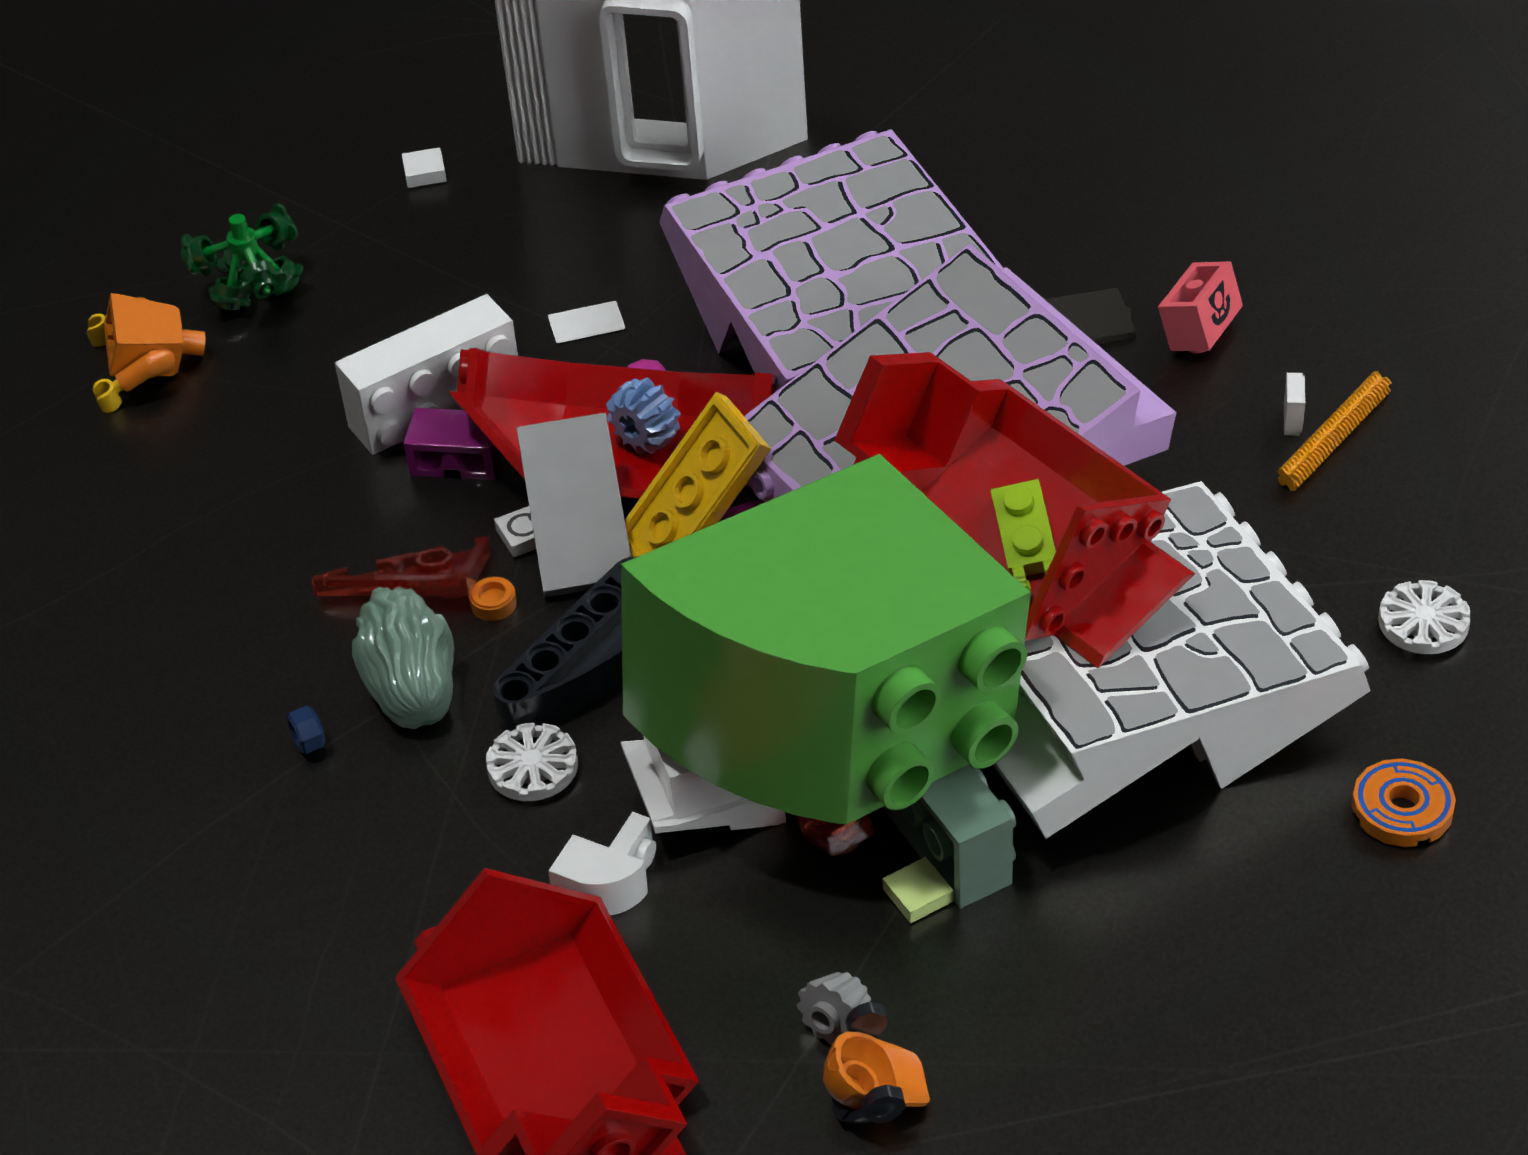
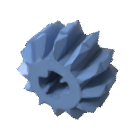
M648 377L643 380L634 378L621 385L617 389L618 391L606 403L607 409L610 412L607 415V421L613 424L615 428L613 434L619 435L623 439L624 447L632 445L638 454L643 452L653 454L655 451H660L669 444V441L681 429L677 421L681 413L672 405L674 398L667 397L664 393L663 385L655 387Z

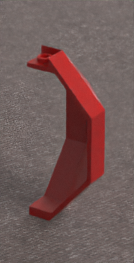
M469 348V350L460 349L457 392H448L525 480L517 427L599 413H606L607 417L610 412L607 409L606 403L625 382L631 381L634 378L643 380L648 377L655 387L663 385L664 393L667 397L674 398L672 405L681 413L677 419L681 429L669 441V444L660 451H655L653 454L648 452L638 454L632 445L624 447L623 439L619 435L613 434L615 430L614 425L607 421L620 497L640 499L715 392L727 396L742 415L745 416L775 393L777 376L771 373L754 372V375L694 373L570 363L491 353L479 348Z

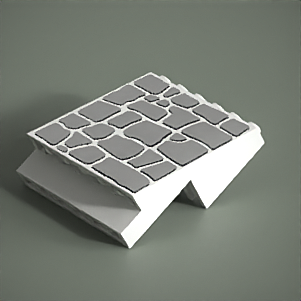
M1202 481L1162 492L1171 501L1164 514V526L1151 541L1193 571L1195 575L1098 669L1054 635L1025 641L1024 645L1027 648L1028 654L1025 666L1021 671L1015 720L1019 728L1018 735L1008 753L993 764V766L1046 839L1188 745H1191L1196 758L1200 762L1205 759L1207 760L1216 783L1222 789L1370 692L1364 673L1369 669V665L1360 650L1354 644L1346 647L1339 639L1341 633L1332 618L1326 612L1321 615L1315 612L1312 608L1314 605L1313 600L1304 586L1298 581L1291 584L1285 577L1287 572L1275 553L1269 551L1265 554L1259 547L1261 545L1260 540L1252 527L1246 521L1239 524L1233 518L1235 512L1221 492L1213 495Z

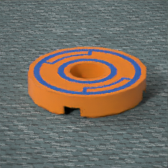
M1401 758L1383 760L1367 767L1356 779L1351 806L1353 813H1356V816L1360 819L1359 825L1367 834L1386 844L1412 847L1417 846L1418 841H1425L1429 838L1430 842L1437 840L1451 826L1456 798L1451 784L1438 770L1423 762ZM1397 798H1405L1412 801L1416 806L1401 808L1394 805L1391 801Z

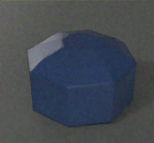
M303 706L287 713L285 717L288 728L300 753L308 754L324 747L326 740L324 727L319 716L312 708Z

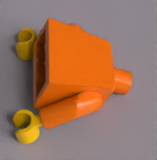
M111 293L106 317L103 314L92 315L89 318V328L86 332L92 346L101 347L106 345L109 374L116 377V380L113 382L109 379H100L93 386V393L101 411L110 413L117 410L122 403L119 392L123 390L129 392L147 379L156 376H173L178 373L182 354L203 356L206 340L205 332L182 329L180 310L174 305L150 301L144 297L135 298Z

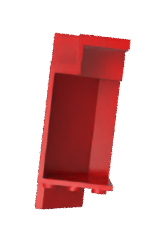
M931 352L869 356L834 441L856 457L854 464L881 454L1007 571L1008 566L990 489L1039 479L1056 553L1046 574L1043 572L1026 576L1030 583L1032 596L1030 598L1031 603H1029L1025 641L1054 635L1098 669L1195 575L1193 571L1151 542L1164 526V514L1171 499L1003 380L971 381Z
M484 868L437 926L422 931L416 938L414 943L417 951L395 977L476 1155H686L677 1135L687 1125V1122L678 1105L700 1081L601 897Z

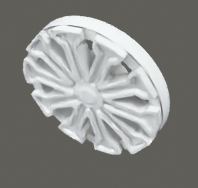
M1419 580L1418 583L1413 584L1409 581L1396 585L1391 592H1386L1380 603L1378 621L1383 634L1396 646L1419 654H1438L1449 651L1464 641L1470 626V607L1466 601L1461 599V594L1447 585L1441 587L1437 585V582ZM1417 595H1422V599L1420 600ZM1431 596L1437 597L1435 600L1431 601ZM1411 634L1415 637L1414 639L1407 638V636ZM1435 637L1438 641L1432 642L1430 638Z
M525 723L517 725L516 729L512 731L505 730L494 740L493 746L489 748L486 754V768L492 786L499 793L515 800L536 801L559 793L571 783L578 769V755L576 746L569 734L563 733L557 726L545 723L542 726L535 725V723ZM532 737H539L537 741L533 743ZM523 739L524 745H521V744H520L519 742H517V741ZM556 768H566V770H557ZM513 776L510 780H507L505 782L503 781L504 779ZM549 779L552 783L546 785L542 781ZM523 783L529 784L528 789L521 788Z

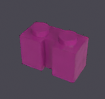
M415 408L403 443L410 476L444 477L446 470H460L461 478L496 480L503 456L465 410Z

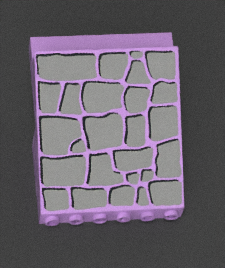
M892 129L881 133L876 131L866 132L860 135L854 142L842 146L839 143L830 144L822 148L818 154L806 158L802 156L791 157L779 167L767 171L764 168L755 169L747 173L742 179L727 183V181L716 182L707 187L704 192L692 196L686 193L677 195L664 205L659 222L718 354L727 351L730 341L739 338L753 371L771 373L777 376L775 392L969 243L999 269L1003 268Z
M969 243L744 416L771 447L770 452L747 482L755 495L764 502H767L854 464L856 457L835 442L834 439L870 355L931 352L971 381L1001 379L1123 466L1168 450L1176 412L1007 267L999 269Z

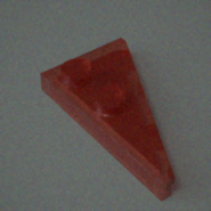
M489 537L474 538V549L453 554L442 545L422 552H411L376 560L377 571L360 575H348L347 567L331 570L321 575H314L312 578L315 596H371L372 591L378 587H388L393 590L400 586L404 589L412 588L419 596H442L446 599L469 596L491 554Z

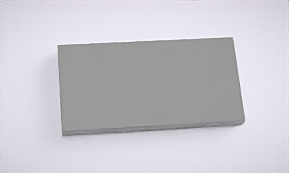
M606 413L517 427L544 598L587 591L617 562L631 557Z

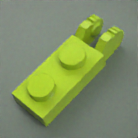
M1039 479L990 489L1008 571L1030 592L1031 587L1026 576L1043 572L1046 574L1056 553Z

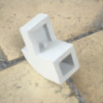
M632 812L610 847L572 835L549 869L550 884L601 897L610 915L625 912L636 906L648 893L646 869L652 863L656 852V842L652 840L651 818Z

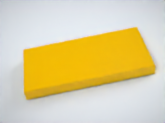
M715 392L626 517L625 526L631 557L641 556L718 523L770 452L771 447L727 396Z

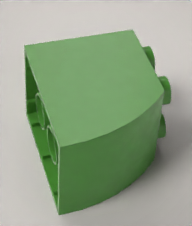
M877 454L621 564L623 715L654 746L674 761L722 789L755 803L793 815L836 824H849L883 806L891 810H900L912 805L924 795L932 782L968 764L979 769L989 767L1003 758L1016 741L1019 728L1015 720L1020 678L1028 654L1024 644L1031 592L881 454Z

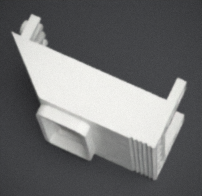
M495 0L516 150L520 163L527 162L530 164L534 162L536 165L539 163L542 165L549 164L550 166L556 164L558 167L707 180L808 139L800 0ZM623 14L672 17L677 20L686 123L634 119Z

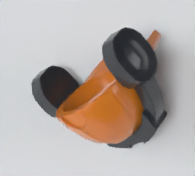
M866 1002L854 1007L845 1019L847 1032H844L835 1039L824 1063L823 1082L832 1098V1109L840 1121L853 1124L884 1123L898 1117L905 1107L926 1106L930 1102L923 1066L918 1056L902 1047L877 1039L888 1024L885 1007L882 1004Z

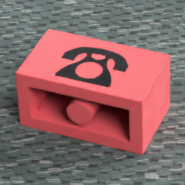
M1231 261L1192 262L1160 303L1158 309L1170 351H1189L1193 354L1210 351L1242 308L1243 304Z

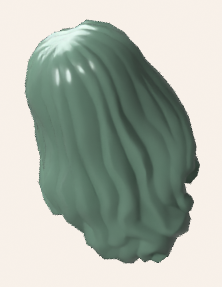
M399 586L391 590L388 587H378L372 591L370 601L362 605L359 613L360 616L356 618V625L359 631L352 640V657L366 690L392 722L400 727L417 729L423 725H432L440 721L447 713L453 696L452 670L455 647L451 630L442 614H434L433 610L426 606L424 599L416 594L412 588L404 589Z

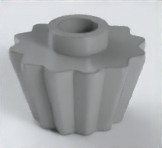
M835 972L812 980L805 988H802L798 992L801 1001L797 1004V1008L803 1014V1023L812 1028L814 1036L824 1038L828 1044L832 1045L839 1035L847 1032L845 1019L848 1013L859 1004L870 1002L871 997L867 994V987L861 984L858 977H852L848 972Z

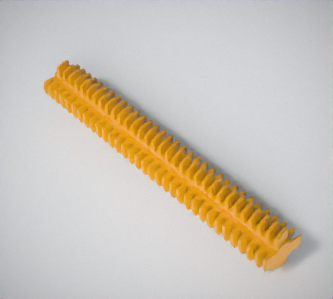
M1378 371L1371 373L1354 393L1279 468L1277 472L1280 475L1278 481L1281 486L1287 485L1290 491L1297 490L1309 475L1342 443L1341 441L1345 440L1344 438L1391 392L1388 386L1392 382L1387 377H1382Z

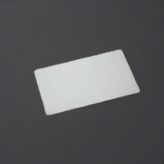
M616 301L548 315L556 343L626 329Z

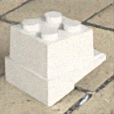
M645 736L643 740L621 742L623 753L649 818H651L655 833L729 825L730 830L774 826L786 822L784 811L755 803L712 784L674 761L654 746Z

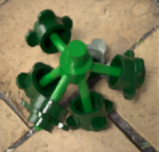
M280 203L272 205L269 213L259 215L256 222V231L247 227L244 215L235 214L229 218L231 231L227 234V241L213 244L212 240L206 235L191 238L189 234H186L181 238L183 246L181 248V258L184 265L193 275L201 272L204 276H207L211 273V268L216 265L220 273H229V277L216 278L215 286L209 287L208 291L211 293L210 299L215 301L218 307L226 310H239L241 306H250V294L255 295L257 298H266L272 294L279 296L291 291L297 285L299 275L304 268L300 263L294 265V262L288 260L285 256L272 260L258 246L257 239H260L265 245L279 251L284 248L288 240L293 241L297 239V227L294 225L291 217L286 214V208ZM224 251V256L218 259L217 253Z

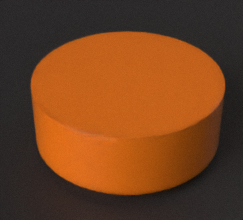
M484 578L475 583L469 592L473 614L485 621L504 619L515 610L517 605L515 588L505 578Z

